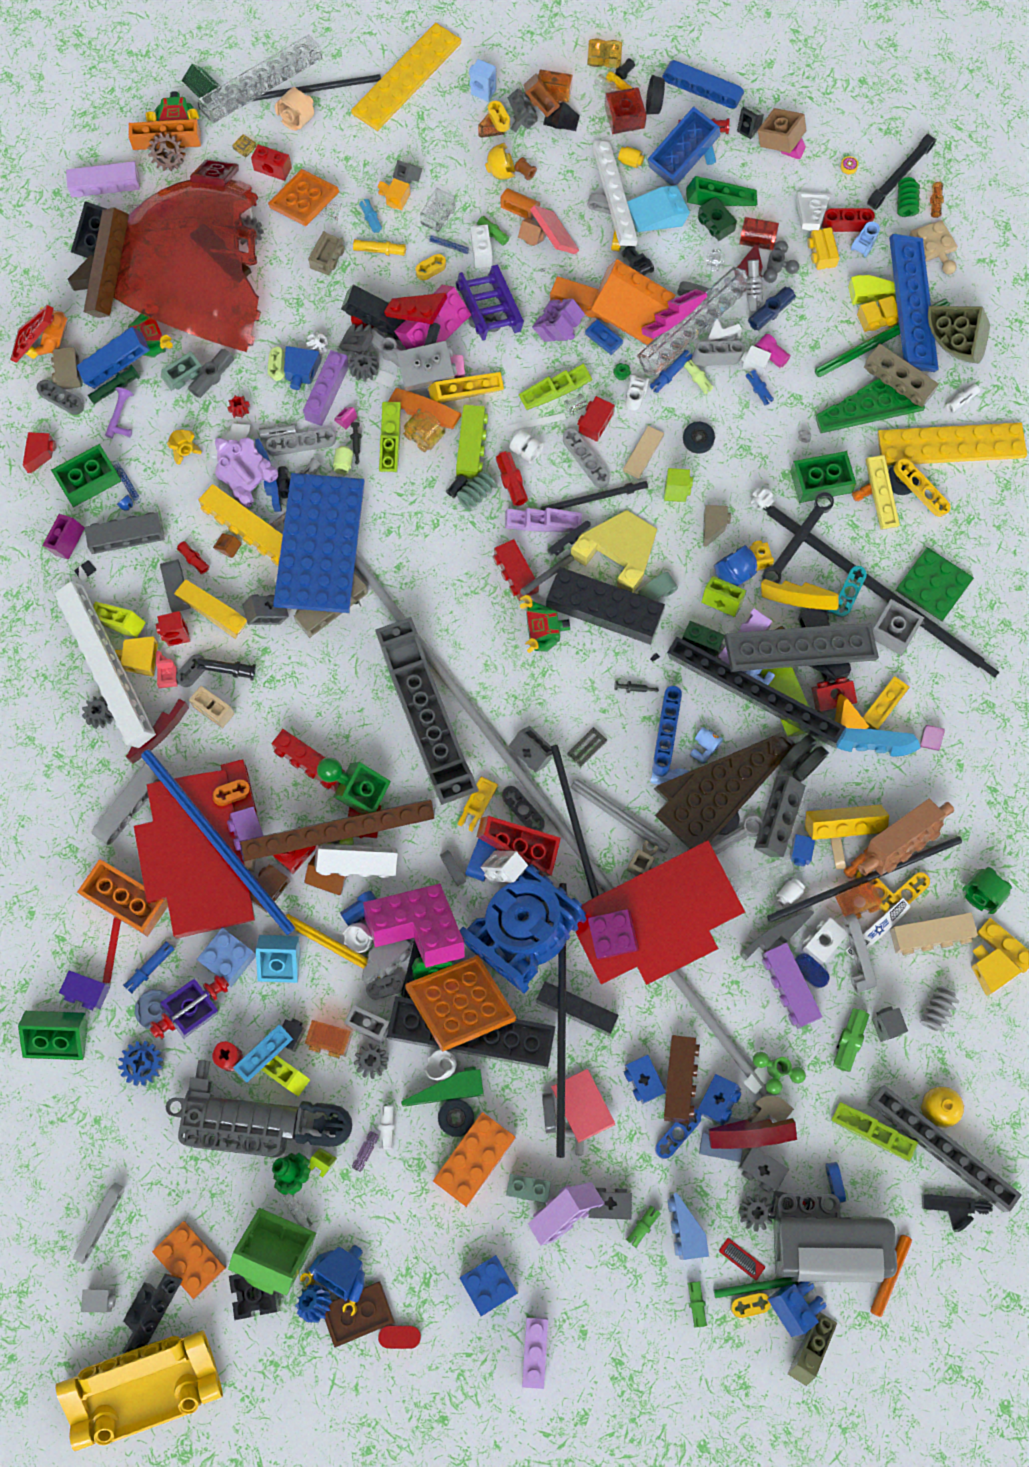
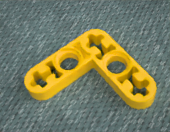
M858 871V873L855 875V879L861 877V875L863 874L860 871ZM917 873L894 894L878 878L859 887L886 914L889 911L890 905H896L903 898L901 896L902 890L910 891L911 899H904L910 904L928 888L930 878L925 873ZM922 878L924 880L923 885L921 884L914 889L912 886L917 883V879L920 880ZM874 881L876 884H874L869 890L867 887ZM875 888L882 889L884 893L882 898H877L873 894ZM888 896L889 899L887 900V902L882 904L881 902L884 901Z

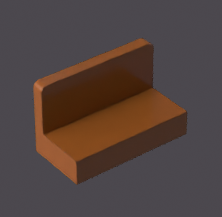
M314 855L308 863L304 883L336 895H341L344 882L348 876H341L339 873H331L330 875L319 874L315 870Z

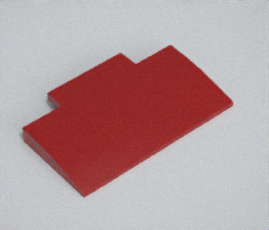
M220 770L174 778L244 864L240 850H236L234 845V839H236L234 832H230L227 824L230 813H234L233 803L219 806L214 803L212 798L217 787L229 783L227 771ZM161 781L146 784L153 821L134 826L147 903L167 899L173 936L178 939L255 921L248 887ZM219 792L217 798L221 797L222 800H225V796L229 793L223 795L221 792Z
M708 840L583 903L581 908L586 912L585 917L587 920L584 923L578 922L577 926L579 929L576 931V934L601 985L636 967L645 984L648 985L718 950L719 948L710 930L745 913V910ZM628 909L631 912L639 951L597 959L588 918Z

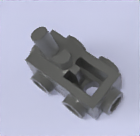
M516 89L507 97L515 114L513 116L515 122L510 128L516 133L520 125L529 129L538 121L535 114L536 110L529 102V96L525 92L522 93V90Z

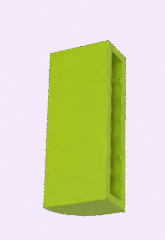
M792 667L762 669L763 679L769 671L775 675L769 684L770 687L808 706ZM781 719L788 737H795L806 733Z

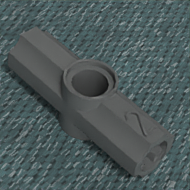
M221 349L210 362L203 364L202 372L188 386L189 391L194 396L201 398L212 385L220 381L221 374L234 361V357L226 349Z

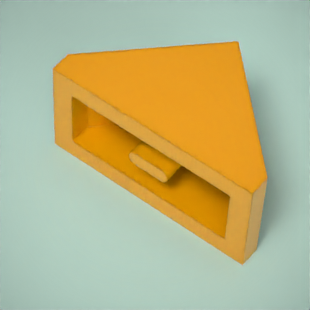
M840 694L837 700L834 721L846 728L867 729L869 725L851 702Z

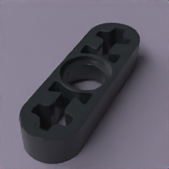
M506 787L502 792V799L527 828L542 832L545 827L543 817L516 787ZM507 792H515L514 797L519 801L515 807L513 806L515 801L512 798L507 799ZM526 805L529 808V812L525 815L518 812L519 806ZM532 813L535 814L532 815V819L535 822L540 821V828H537L536 826L534 828L532 827L533 822L529 818Z

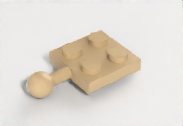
M942 220L910 232L909 236L923 238L926 261L939 257L943 263L942 270L945 274L950 275L956 271V263L949 260L946 254L956 251L958 246Z

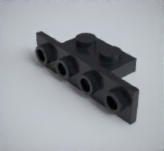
M165 1273L157 1289L150 1283H143L123 1320L133 1332L122 1351L123 1353L148 1345L183 1280L181 1277Z

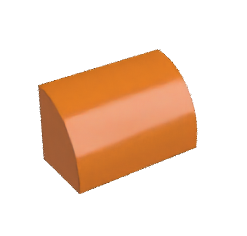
M509 188L500 197L501 208L525 219H533L534 216L530 209L534 205L540 207L539 201Z

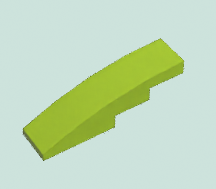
M583 363L569 372L565 370L553 378L548 376L518 395L525 409L529 410L562 397L593 379Z
M842 1102L839 1103L831 1120L909 1163L918 1146V1142Z

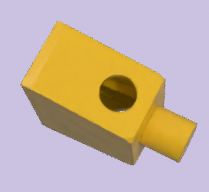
M155 637L126 639L123 641L122 650L114 649L125 671L151 677L155 676L156 651L158 650V642Z
M981 944L972 950L979 961L971 967L986 996L992 994L1022 973V970L998 948L988 953Z

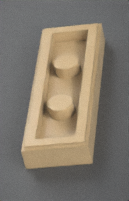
M648 426L624 466L623 472L639 479L664 437V433Z

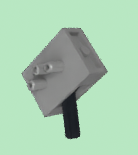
M437 323L430 324L424 346L397 352L405 391L428 387L437 381L455 379L454 375L457 374L455 363L451 364L450 357H453L451 346H447L446 341L436 343L441 328Z

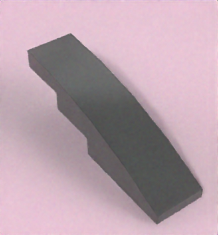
M810 910L774 926L758 937L740 956L746 961L759 947L766 952L778 939L785 944L814 912Z

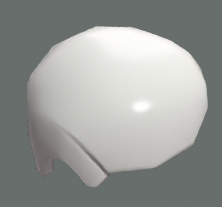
M353 923L342 933L345 937L344 944L357 953L366 952L373 944L366 924Z
M439 1049L435 1050L427 1058L428 1066L425 1068V1072L429 1078L442 1081L453 1076L456 1070V1058L452 1052L448 1050L442 1052Z

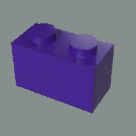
M69 970L59 993L64 996L63 1000L75 1004V1001L82 1002V1007L93 1011L94 1007L101 1009L110 986Z

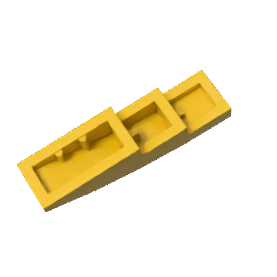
M767 579L761 582L763 598L811 609L837 610L839 608L838 594L805 582L802 586L786 580L781 585Z

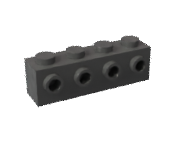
M149 512L137 517L129 516L122 520L114 519L101 524L93 523L90 526L84 527L87 547L91 554L165 540L162 520L158 512Z

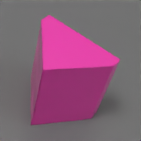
M345 407L334 418V421L344 429H347L358 416L353 407Z

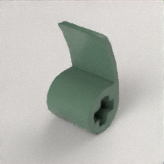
M664 572L643 586L638 592L641 596L657 600L662 595L667 597L673 594L678 589V586L669 572Z

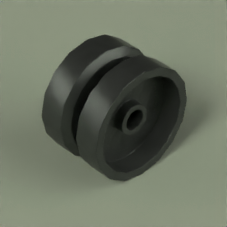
M808 734L790 749L780 765L786 771H790L798 765L792 777L802 782L821 764L829 752L823 746H819L810 752L816 745V740Z

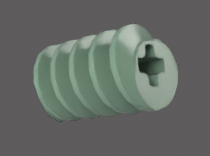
M479 472L478 477L475 476L472 481L467 483V486L462 488V491L457 492V497L465 509L472 511L469 505L476 507L475 500L482 502L480 496L486 498L487 494L485 491L492 493L491 486L495 489L498 486L488 474Z

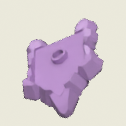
M249 437L239 441L216 438L215 445L219 464L216 466L215 474L218 480L229 484V488L233 491L234 499L239 501L241 505L245 508L251 507L254 502L251 491L263 479L269 483L278 478V470L271 466L270 461L258 453L254 441Z

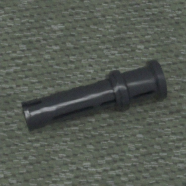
M198 658L197 669L232 674L234 678L244 677L254 681L256 664L246 665L241 664L240 661L228 663Z

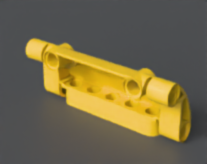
M204 1330L183 1338L171 1336L82 1369L78 1376L55 1385L57 1398L70 1424L69 1438L73 1451L92 1446L95 1442L102 1446L108 1445L117 1440L192 1414L201 1403L206 1404L223 1397L218 1370Z

